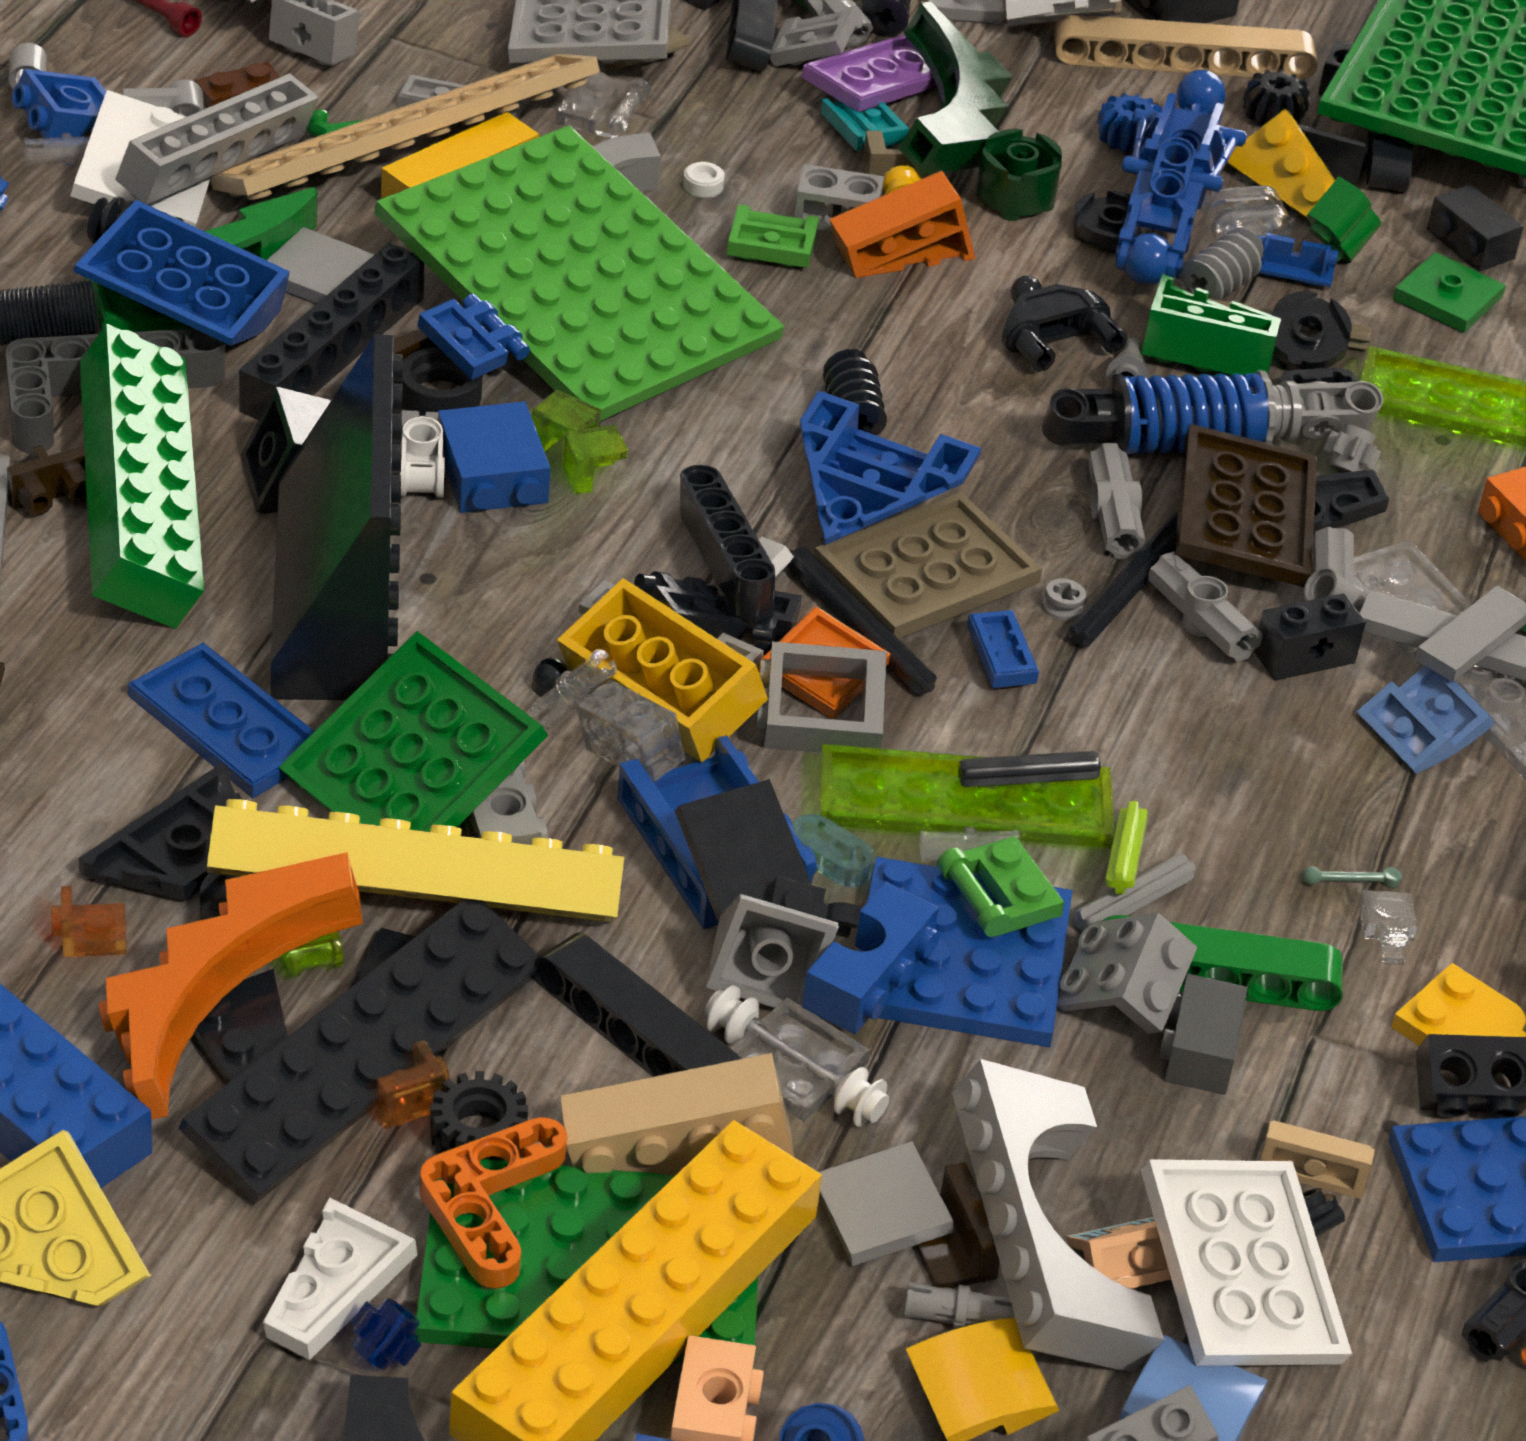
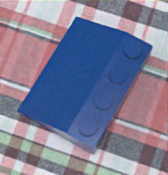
M135 200L75 264L73 271L230 346L261 334L281 311L290 271L138 200Z

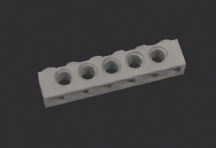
M289 73L130 140L115 180L128 190L134 198L145 204L152 203L303 136L319 97Z

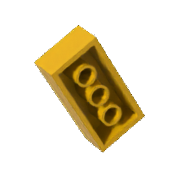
M624 578L557 639L572 676L701 763L715 751L716 738L725 735L729 738L768 700L755 663Z

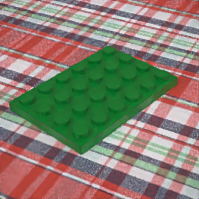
M482 1159L479 1162L488 1170H500L508 1165L507 1161ZM560 1166L551 1172L488 1195L521 1247L519 1276L513 1283L501 1288L485 1287L471 1276L430 1212L415 1325V1342L496 1349L676 1175L620 1170L586 1173L583 1167ZM446 1183V1185L451 1191V1198H453L454 1183ZM475 1213L461 1214L455 1219L459 1225L466 1228L478 1227L485 1222L481 1216ZM488 1242L486 1243V1259L494 1258L489 1250ZM503 1260V1261H497V1262H498V1264H500V1263H504L505 1260ZM758 1277L699 1337L755 1346ZM685 1351L673 1362L674 1364H683Z

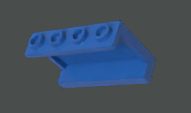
M727 735L716 738L715 755L712 758L706 759L703 763L695 762L650 776L638 758L620 763L617 800L703 929L718 925V921L675 810L679 805L759 782L749 768L748 760L743 751L737 750ZM783 813L812 884L813 875L817 872L815 855L809 846L802 844L794 832L790 818L787 814Z

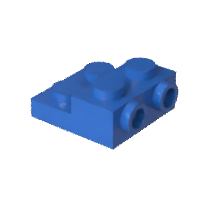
M23 69L19 83L15 85L12 92V103L15 108L24 110L28 117L30 129L39 130L45 140L54 144H64L65 142L82 144L86 130L93 131L106 91L95 77Z

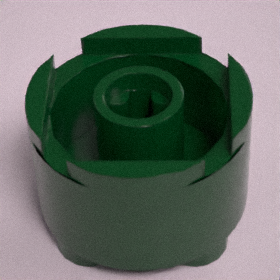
M1006 129L991 134L986 139L981 153L976 194L986 205L997 210L1000 218L1007 221H1017L1022 216L1053 210L1062 166L1061 148L1054 140L1037 132L1036 138L1023 136L1022 129Z

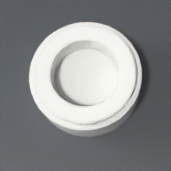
M708 162L693 163L684 171L683 187L689 194L697 197H714L723 191L725 174L715 164Z

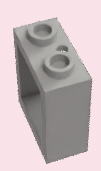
M772 642L770 660L761 659L759 671L763 686L767 688L768 700L757 710L756 729L765 730L764 748L878 757L883 736L887 651ZM782 673L863 680L861 722L780 715Z

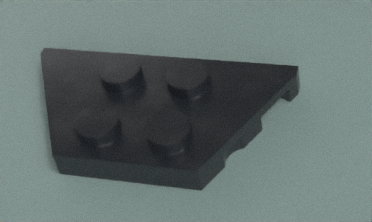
M221 763L78 858L79 873L84 877L180 900H186L198 892L203 880L209 874L207 873V861L215 805L226 807L227 799L242 800L239 793L235 794L230 783L228 767Z

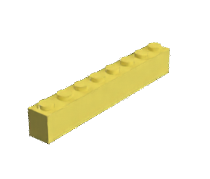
M227 799L226 807L215 805L207 873L240 877L348 852L360 892L457 904L464 899L483 901L490 908L611 923L618 917L624 857L612 855L613 848L609 846L583 844L582 851L562 849V841L550 838H532V845L512 843V835L494 831H483L481 839L461 836V828L447 825H431L430 832L410 830L411 823L408 821L389 818L380 819L379 826L360 824V816L343 812H330L329 819L308 817V809L296 806H278L277 813L257 811L256 802L240 799Z

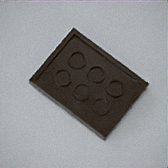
M1190 424L1184 441L1174 555L1305 587L1308 578L1311 576L1317 456Z

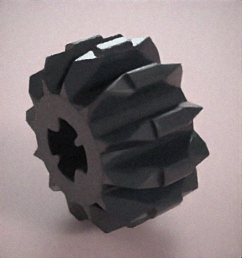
M1266 69L1264 74L1255 73L1252 80L1248 81L1243 96V108L1246 109V117L1256 119V125L1268 123L1285 109L1292 115L1296 123L1300 124L1301 119L1305 117V113L1309 108L1310 91L1307 90V82L1297 80L1296 74L1288 75L1283 73L1282 70L1280 72H1272Z

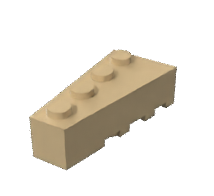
M772 1053L561 1096L563 1121L567 1132L566 1146L573 1167H583L586 1173L620 1170L677 1175L733 1120L795 1157L789 1121Z

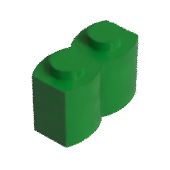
M1338 176L1307 214V218L1312 224L1309 231L1323 245H1331V250L1339 251L1336 262H1339L1342 258L1351 263L1381 227L1382 223L1377 214L1371 209L1372 205L1366 195L1359 188Z

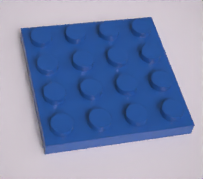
M876 857L868 901L885 882H888L939 907L935 929L940 932L938 943L932 954L926 959L921 957L914 965L906 985L902 989L895 987L888 995L886 1005L878 1018L1050 1048L1073 890L1054 887L1064 901L1062 916L996 937H988L978 925L977 919L979 916L954 881L946 879L938 867ZM974 873L973 875L993 903L1000 905L979 875Z

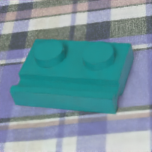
M828 98L822 99L821 114L856 151L862 150L866 131H882L886 148H889L891 145L901 144L909 132V128L884 102L878 103L875 107L857 112L839 100L831 102Z

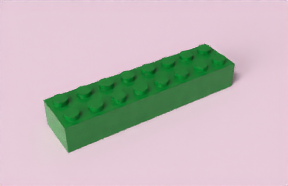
M106 323L80 360L92 596L176 629L204 592L185 358L171 348L159 347L141 339L132 331L120 330Z

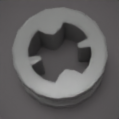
M1059 578L1051 580L1045 590L1046 596L1042 603L1043 610L1054 619H1075L1082 613V604L1085 602L1086 591L1079 583L1073 580Z

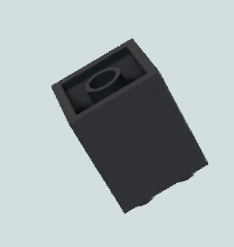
M281 387L275 388L240 454L257 512L264 514L278 512L279 479L331 400Z

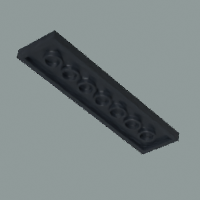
M464 899L185 1116L178 1129L255 1205L537 976L536 971L541 966L536 968L534 963L540 956L485 902Z

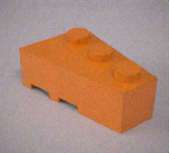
M943 171L829 219L837 249L855 278L903 271L905 265L925 262L929 267L940 265L941 259L961 256L963 261L976 259L962 200Z

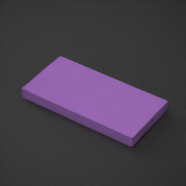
M905 35L807 63L803 66L801 75L806 81L857 112L875 107L881 102L888 103L937 87L931 70L921 54Z

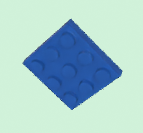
M1526 1116L1392 1126L1388 1140L1433 1262L1526 1255Z

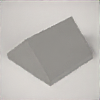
M739 894L719 918L706 979V988L718 991L720 989L726 990L730 986H737L741 991L740 998L748 999L754 997L760 1004L804 1016L806 1009L802 1008L806 973L833 942L839 927L838 922Z

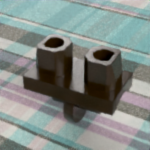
M34 446L30 449V461L6 467L10 486L8 501L13 510L24 507L32 516L48 512L53 507V499L67 495L69 500L75 504L87 501L84 446L49 456L43 446Z

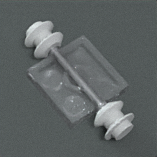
M730 986L726 990L720 989L709 999L705 1007L707 1029L715 1032L724 1027L725 1041L729 1044L735 1043L730 1049L741 1059L772 1053L786 1111L805 1122L833 1095L835 1112L843 1114L849 1109L853 1110V1123L858 1127L863 1126L868 1121L871 1123L876 1122L885 1112L889 1103V1096L886 1094L887 1082L883 1079L877 1080L872 1085L867 1082L868 1070L864 1067L868 1064L870 1049L812 1012L802 1008L801 1005L788 997L762 1020L758 1019V1000L750 997L741 1002V991L737 986Z

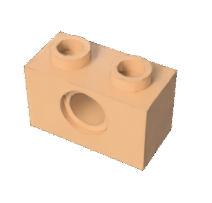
M688 1335L670 1440L753 1441L757 1416L746 1415L748 1403L759 1405L764 1373L763 1370L753 1369L756 1346Z

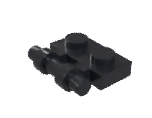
M654 571L650 575L639 573L635 577L634 585L716 639L722 633L742 639L750 625L747 620L738 617L733 612L725 596L718 595L716 586L708 585L700 578L686 577L683 580L674 579L669 573Z

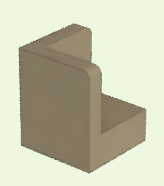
M866 131L862 167L865 174L884 176L887 171L897 166H910L917 170L899 149H886L882 131Z

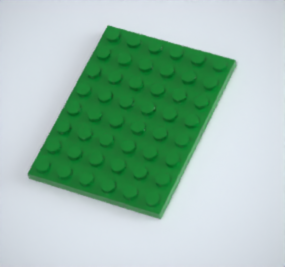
M1379 0L1321 97L1317 114L1327 116L1335 122H1347L1367 128L1372 133L1387 134L1401 138L1412 145H1424L1438 149L1449 156H1461L1478 161L1486 167L1501 168L1515 172L1526 178V0Z

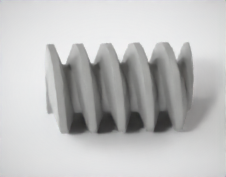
M1237 227L1230 230L1226 235L1210 244L1208 248L1200 251L1198 255L1190 258L1188 262L1183 263L1181 276L1187 291L1194 294L1195 289L1199 287L1209 291L1208 298L1221 300L1228 297L1231 292L1236 291L1241 285L1246 284L1249 279L1256 277L1261 271V258L1264 252L1262 240L1247 228Z

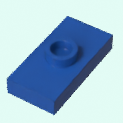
M1005 610L969 614L967 628L992 688L1037 684L1039 670L1014 611Z

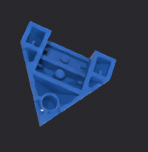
M818 391L800 419V429L824 544L827 545L962 485L981 455V448L940 433L929 453L921 452L859 430V404Z

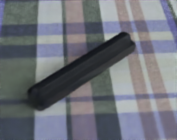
M1095 751L962 759L959 762L958 778L960 785L964 788L1095 780L1100 775L1101 764L1098 753Z

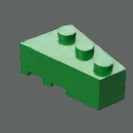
M1162 274L1150 309L1142 355L1151 356L1154 360L1161 363L1178 362L1192 365L1196 370L1207 373L1218 371L1227 374L1239 373L1244 376V374L1256 373V371H1265L1268 374L1280 326V318L1232 301L1230 307L1209 300V291L1197 287L1193 294L1173 286L1174 278Z

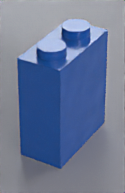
M525 401L438 411V422L443 428L442 457H445L444 467L460 513L548 503L550 465Z

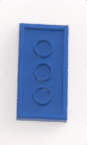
M204 642L128 683V696L212 766L217 767L221 763L226 765L230 772V780L251 798H255L287 779L279 769V766L315 732Z

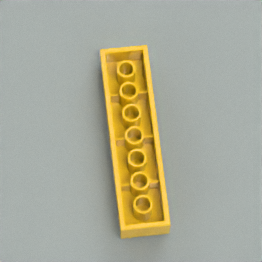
M733 1120L451 1392L449 1435L458 1441H596L686 1350L688 1335L699 1337L816 1218L822 1174Z

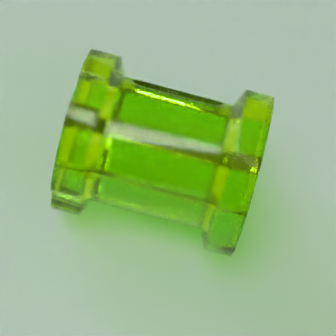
M338 931L319 937L282 955L286 972L290 978L299 977L303 970L330 965L333 969L341 968L344 958L342 942ZM319 948L318 950H313V951H309V952H304V951H307V950Z

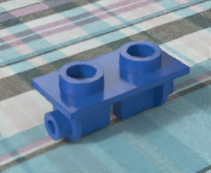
M1268 232L1266 236L1258 235L1262 240L1264 248L1263 257L1261 258V271L1259 273L1268 277H1282L1302 281L1311 286L1331 287L1339 252L1331 250V245L1303 240L1301 252L1298 253L1292 251L1294 238L1274 235Z

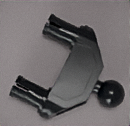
M1033 276L1017 278L1010 288L1011 298L1015 304L1006 320L1002 333V343L1008 350L1020 353L1036 372H1040L1041 367L1043 371L1047 370L1055 361L1056 354L1046 343L1080 334H1092L1106 352L1112 353L1113 348L1115 352L1119 351L1128 340L1127 333L1111 318L1108 304L1094 292L1061 284L1042 287L1039 280Z

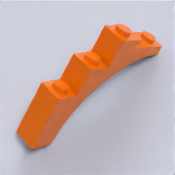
M348 852L225 880L227 901L219 903L220 916L166 928L168 950L160 952L161 965L106 978L107 1000L99 1002L101 1021L106 1033L114 1031L121 1051H124L128 1064H131L130 1069L123 1071L125 1088L151 1110V1120L168 1116L170 1085L180 1055L197 1026L226 994L250 974L284 953L324 935L363 924L359 888Z

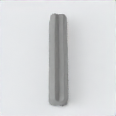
M1177 854L1137 876L1134 887L1126 888L1124 895L1115 894L1114 889L1077 909V918L1074 920L1076 927L1080 928L1083 932L1090 924L1103 921L1107 917L1114 915L1128 916L1191 881L1194 877L1193 871L1196 869L1193 861H1189L1185 854Z

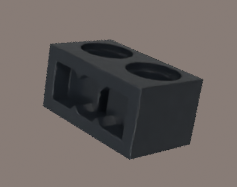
M1428 1034L1416 1050L1420 1110L1437 1111V1115L1448 1118L1464 1116L1468 1112H1488L1489 1117L1496 1119L1517 1117L1526 1109V1037ZM1440 1070H1447L1455 1074L1460 1082V1086L1447 1083L1442 1078ZM1491 1072H1499L1506 1076L1511 1087H1503L1497 1084Z

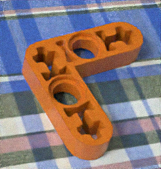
M544 1117L530 1119L437 1154L426 1160L421 1167L420 1195L423 1202L471 1276L485 1287L501 1288L510 1285L519 1276L521 1263L520 1244L488 1195L551 1172L563 1164L566 1157L567 1132L565 1127L556 1120ZM497 1156L505 1159L508 1165L500 1170H488L479 1162L486 1157ZM446 1183H454L453 1198H451V1191L446 1185ZM475 1213L481 1216L485 1222L478 1227L466 1228L459 1225L455 1219L461 1214ZM489 1242V1250L494 1258L486 1259V1243ZM503 1260H505L504 1263L498 1264V1262H497V1261H503Z

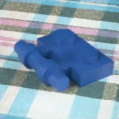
M473 293L463 300L462 306L455 299H452L419 314L417 327L471 380L505 365L509 352L517 360L524 359L530 352V347L522 340V333L514 325H506L498 317V310L489 301H482Z

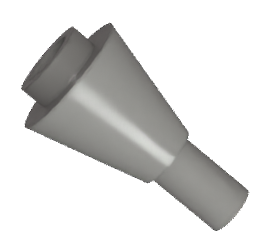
M1129 338L1124 346V350L1109 364L1106 370L1107 381L1112 374H1122L1125 377L1144 376L1149 378L1148 369L1141 355L1142 343L1138 338Z

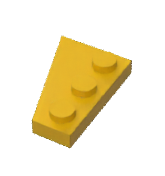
M1286 109L1248 137L1243 147H1235L1227 162L1305 218H1307L1310 210L1335 181L1292 115Z

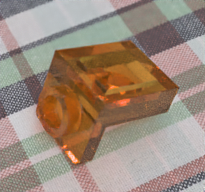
M61 886V905H51L52 937L62 936L63 957L127 955L125 903L73 905L72 886Z
M425 1040L414 1043L413 1060L416 1064L415 1067L398 1070L377 1079L376 1115L384 1129L431 1115V1103H433L434 1093L436 1090L442 1091V1083L450 1079L444 1059L440 1055L435 1057Z

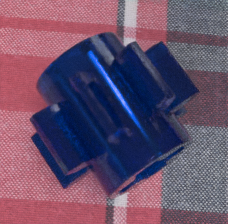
M386 1298L381 1306L378 1305L377 1307L366 1301L350 1322L354 1326L353 1332L358 1335L352 1342V1347L364 1359L382 1370H386L389 1364L395 1361L406 1367L422 1346L417 1341L419 1336L414 1333L419 1327L420 1321L408 1309L393 1299Z

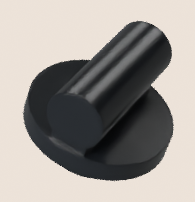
M1313 1188L1302 1192L1316 1237L1345 1221L1344 1211L1338 1205V1200L1334 1193L1323 1194L1321 1188Z

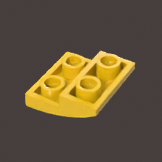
M1015 1318L997 1319L961 1327L906 1348L907 1354L947 1441H969L1002 1424L1007 1434L1010 1435L1059 1411L1031 1350L1023 1346Z

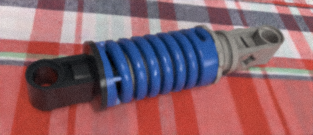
M1256 371V373L1244 374V376L1234 373L1229 377L1225 374H1216L1214 376L1201 374L1197 377L1186 374L1181 377L1168 375L1163 378L1159 375H1153L1145 378L1144 376L1125 377L1122 374H1112L1104 389L1063 388L1056 391L1050 399L1042 423V432L1050 442L1056 445L1116 443L1122 451L1127 452V455L1141 454L1142 451L1146 454H1152L1156 449L1162 454H1167L1172 449L1177 453H1183L1185 435L1190 424L1272 444L1273 438H1280L1284 442L1295 441L1297 438L1323 439L1329 437L1331 430L1337 433L1342 432L1345 424L1354 425L1370 432L1383 405V395L1377 386L1366 381L1344 383L1316 381L1304 384H1296L1294 381H1282L1280 384L1272 385L1265 371Z

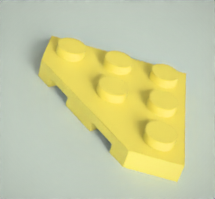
M60 1131L0 1168V1282L96 1306H104L151 1276L68 1131Z

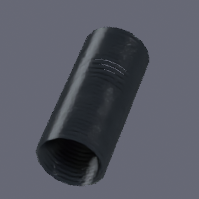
M84 280L83 282L75 281L74 283L66 282L65 284L61 283V285L59 283L56 285L51 284L50 287L46 285L45 290L44 286L41 285L40 293L38 286H35L34 289L32 286L30 288L26 286L25 289L17 287L16 290L14 288L12 290L8 288L7 291L5 289L3 291L0 290V345L8 346L11 342L23 338L98 334L92 281Z

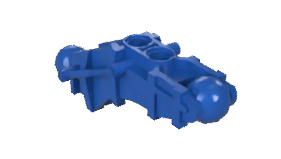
M1195 70L1184 75L1176 88V94L1169 93L1162 113L1136 108L1132 115L1133 124H1137L1133 156L1123 158L1121 168H1123V172L1138 176L1129 200L1124 225L1119 235L1115 265H1117V270L1125 271L1132 281L1141 285H1156L1160 283L1162 274L1174 279H1180L1184 255L1188 253L1196 211L1197 209L1201 210L1207 190L1214 192L1222 190L1224 180H1222V176H1219L1224 165L1227 164L1235 147H1243V144H1246V131L1220 126L1226 95L1225 87L1221 79L1208 70ZM1176 99H1177V104H1178L1179 108H1176V107H1175V105H1176ZM1139 226L1176 234L1173 246L1165 238L1155 233L1137 236Z

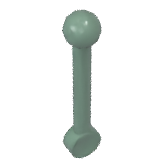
M1310 866L1302 872V879L1311 886L1316 885L1319 881L1382 882V884L1389 888H1396L1401 882L1402 873L1393 867H1388L1383 872L1320 871L1317 867Z

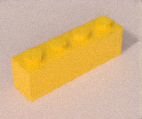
M503 113L382 167L381 199L538 138L539 133L510 113Z

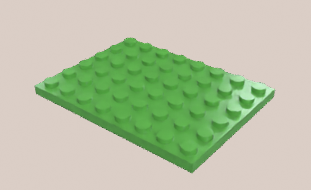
M571 126L563 127L376 201L374 214L459 298L464 300L473 293L482 301H489L498 310V317L506 325L512 324L522 333V340L530 347L529 354L523 360L590 426L781 339L785 328L778 319Z

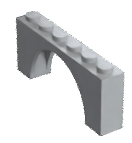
M980 1059L966 1077L958 1083L952 1095L1023 1346L1034 1351L1134 1373L1164 1341L1151 1295L1137 1292L1113 1281L1077 1255L1048 1222L1034 1196L1028 1174V1159L1050 1157L1069 1160L1097 1128L1085 1087Z

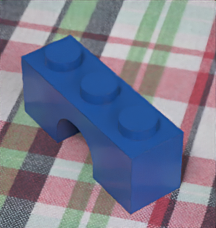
M885 882L860 910L855 947L863 951H854L833 941L806 973L802 1008L856 1035L869 1018L875 1020L879 1017L886 1005L888 995L894 988L902 989L906 985L916 962L921 957L928 958L934 951L940 936V932L935 929L939 907Z

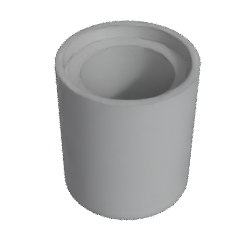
M22 43L11 51L9 84L12 89L19 83L23 68L46 71L47 56L40 46L33 43Z

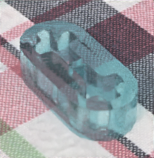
M802 815L793 822L795 834L804 846H809L813 851L818 872L835 883L846 887L862 886L869 881L872 874L874 852L866 842L821 815Z

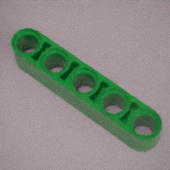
M1114 915L1105 918L1103 921L1131 916ZM1170 922L1197 946L1187 974L1246 986L1248 988L1245 1001L1313 1011H1326L1335 1008L1343 999V956L1332 945ZM1186 976L1179 992H1183Z

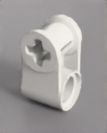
M424 416L409 419L403 426L400 473L402 497H405L407 492L435 493L436 498H443L445 457H442L443 428L433 418Z

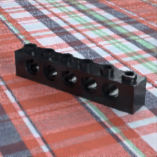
M392 243L385 245L239 369V412L259 420L276 387L312 396L316 394L365 350L374 334L383 335L424 299L425 263L413 252L401 246H396Z

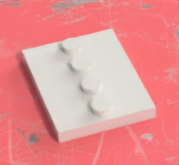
M107 90L70 196L95 204L102 197L107 198L110 203L114 197L119 196L125 199L126 205L129 202L138 200L115 180L129 141L187 116L175 113L166 107H157ZM211 177L147 205L173 217H180L185 223L196 227Z
M1149 1160L1141 1173L1196 1366L1343 1364L1352 1354L1293 1161Z

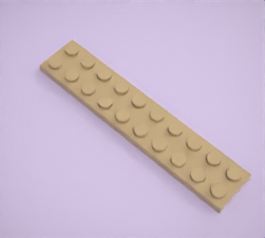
M555 54L242 162L210 176L212 188L216 191L228 192L230 197L245 195L248 200L266 197L271 194V187L283 184L284 187H292L307 182L308 174L317 171L320 174L334 173L344 168L343 162L354 158L356 162L371 160L380 156V149L391 146V149L405 148L415 144L414 137L426 134L427 137H434L449 132V125L461 121L462 125L482 121L485 119L484 113L495 109L497 113L507 112L518 108V101L528 97L531 101L541 100L552 96V89L564 86L565 89L582 86L587 83L586 77L600 73L597 57Z

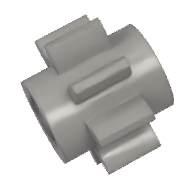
M1345 424L1343 431L1339 433L1331 430L1323 448L1324 451L1328 452L1329 456H1332L1329 466L1342 473L1362 471L1365 468L1369 470L1374 469L1381 454V451L1377 450V446L1373 445L1376 436L1365 429L1350 424Z

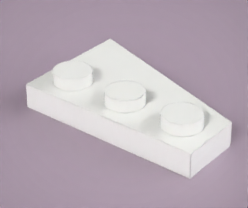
M332 1198L328 1199L322 1211L324 1219L316 1233L311 1232L303 1246L305 1255L296 1272L289 1273L263 1322L266 1338L309 1360L417 1256L414 1238Z

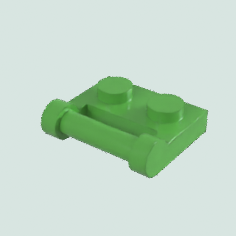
M738 204L728 240L727 255L741 257L745 260L781 263L788 267L799 266L809 268L814 244L817 240L820 217L807 215L806 219L752 211L751 206Z
M1016 836L966 851H962L960 848H951L942 853L937 860L938 869L946 879L953 880L979 916L977 919L978 925L988 937H996L1062 916L1063 899ZM974 873L979 875L1000 905L993 903L973 875Z

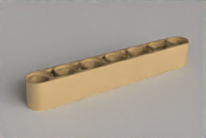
M1066 15L1061 17L1054 26L1056 55L1059 60L1069 65L1190 73L1195 70H1208L1216 75L1253 77L1255 73L1264 74L1265 70L1269 69L1272 72H1280L1282 70L1283 73L1288 75L1296 74L1297 80H1305L1311 77L1318 67L1313 39L1311 35L1301 30L1087 15ZM1068 39H1076L1074 41H1067ZM1108 41H1115L1113 43L1106 44V42ZM1190 46L1189 48L1181 49L1182 47Z

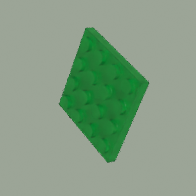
M416 631L279 766V769L287 779L329 813L343 812L360 816V824L376 826L380 825V819L383 818L399 819L410 822V830L430 832L431 825L458 827L543 742L548 734L539 722L419 631Z

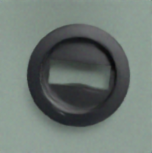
M549 657L542 660L536 666L533 672L532 688L538 696L546 699H559L570 691L571 674L567 664L561 659Z

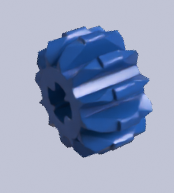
M1122 93L1120 97L1109 96L1107 103L1102 104L1101 110L1098 113L1099 140L1108 143V148L1121 149L1123 154L1126 151H1134V140L1137 130V124H1133L1132 120L1134 110L1136 111V108L1162 113V107L1153 104V99H1143L1138 94L1129 96L1126 93Z

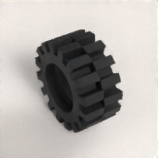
M475 1071V1079L473 1080L468 1079L466 1072L458 1074L457 1085L450 1079L442 1083V1091L436 1090L434 1093L433 1103H431L430 1141L432 1146L435 1145V1153H443L528 1121V1105H526V1096L523 1091L517 1093V1084L511 1080L503 1086V1076L496 1073L493 1074L491 1080H485V1071ZM470 1116H486L498 1123L486 1128H474L463 1124L460 1120ZM490 1156L484 1158L488 1160L506 1161L505 1159L497 1156Z

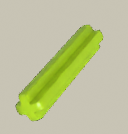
M1129 801L1127 808L1120 809L1105 884L1107 887L1115 888V894L1124 895L1126 888H1133L1135 884L1148 819V810L1139 808V802Z

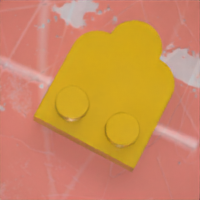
M1451 963L1395 1013L1391 1028L1420 1046L1428 1034L1526 1037V1032L1523 1031L1526 1017L1523 1010L1516 1003Z

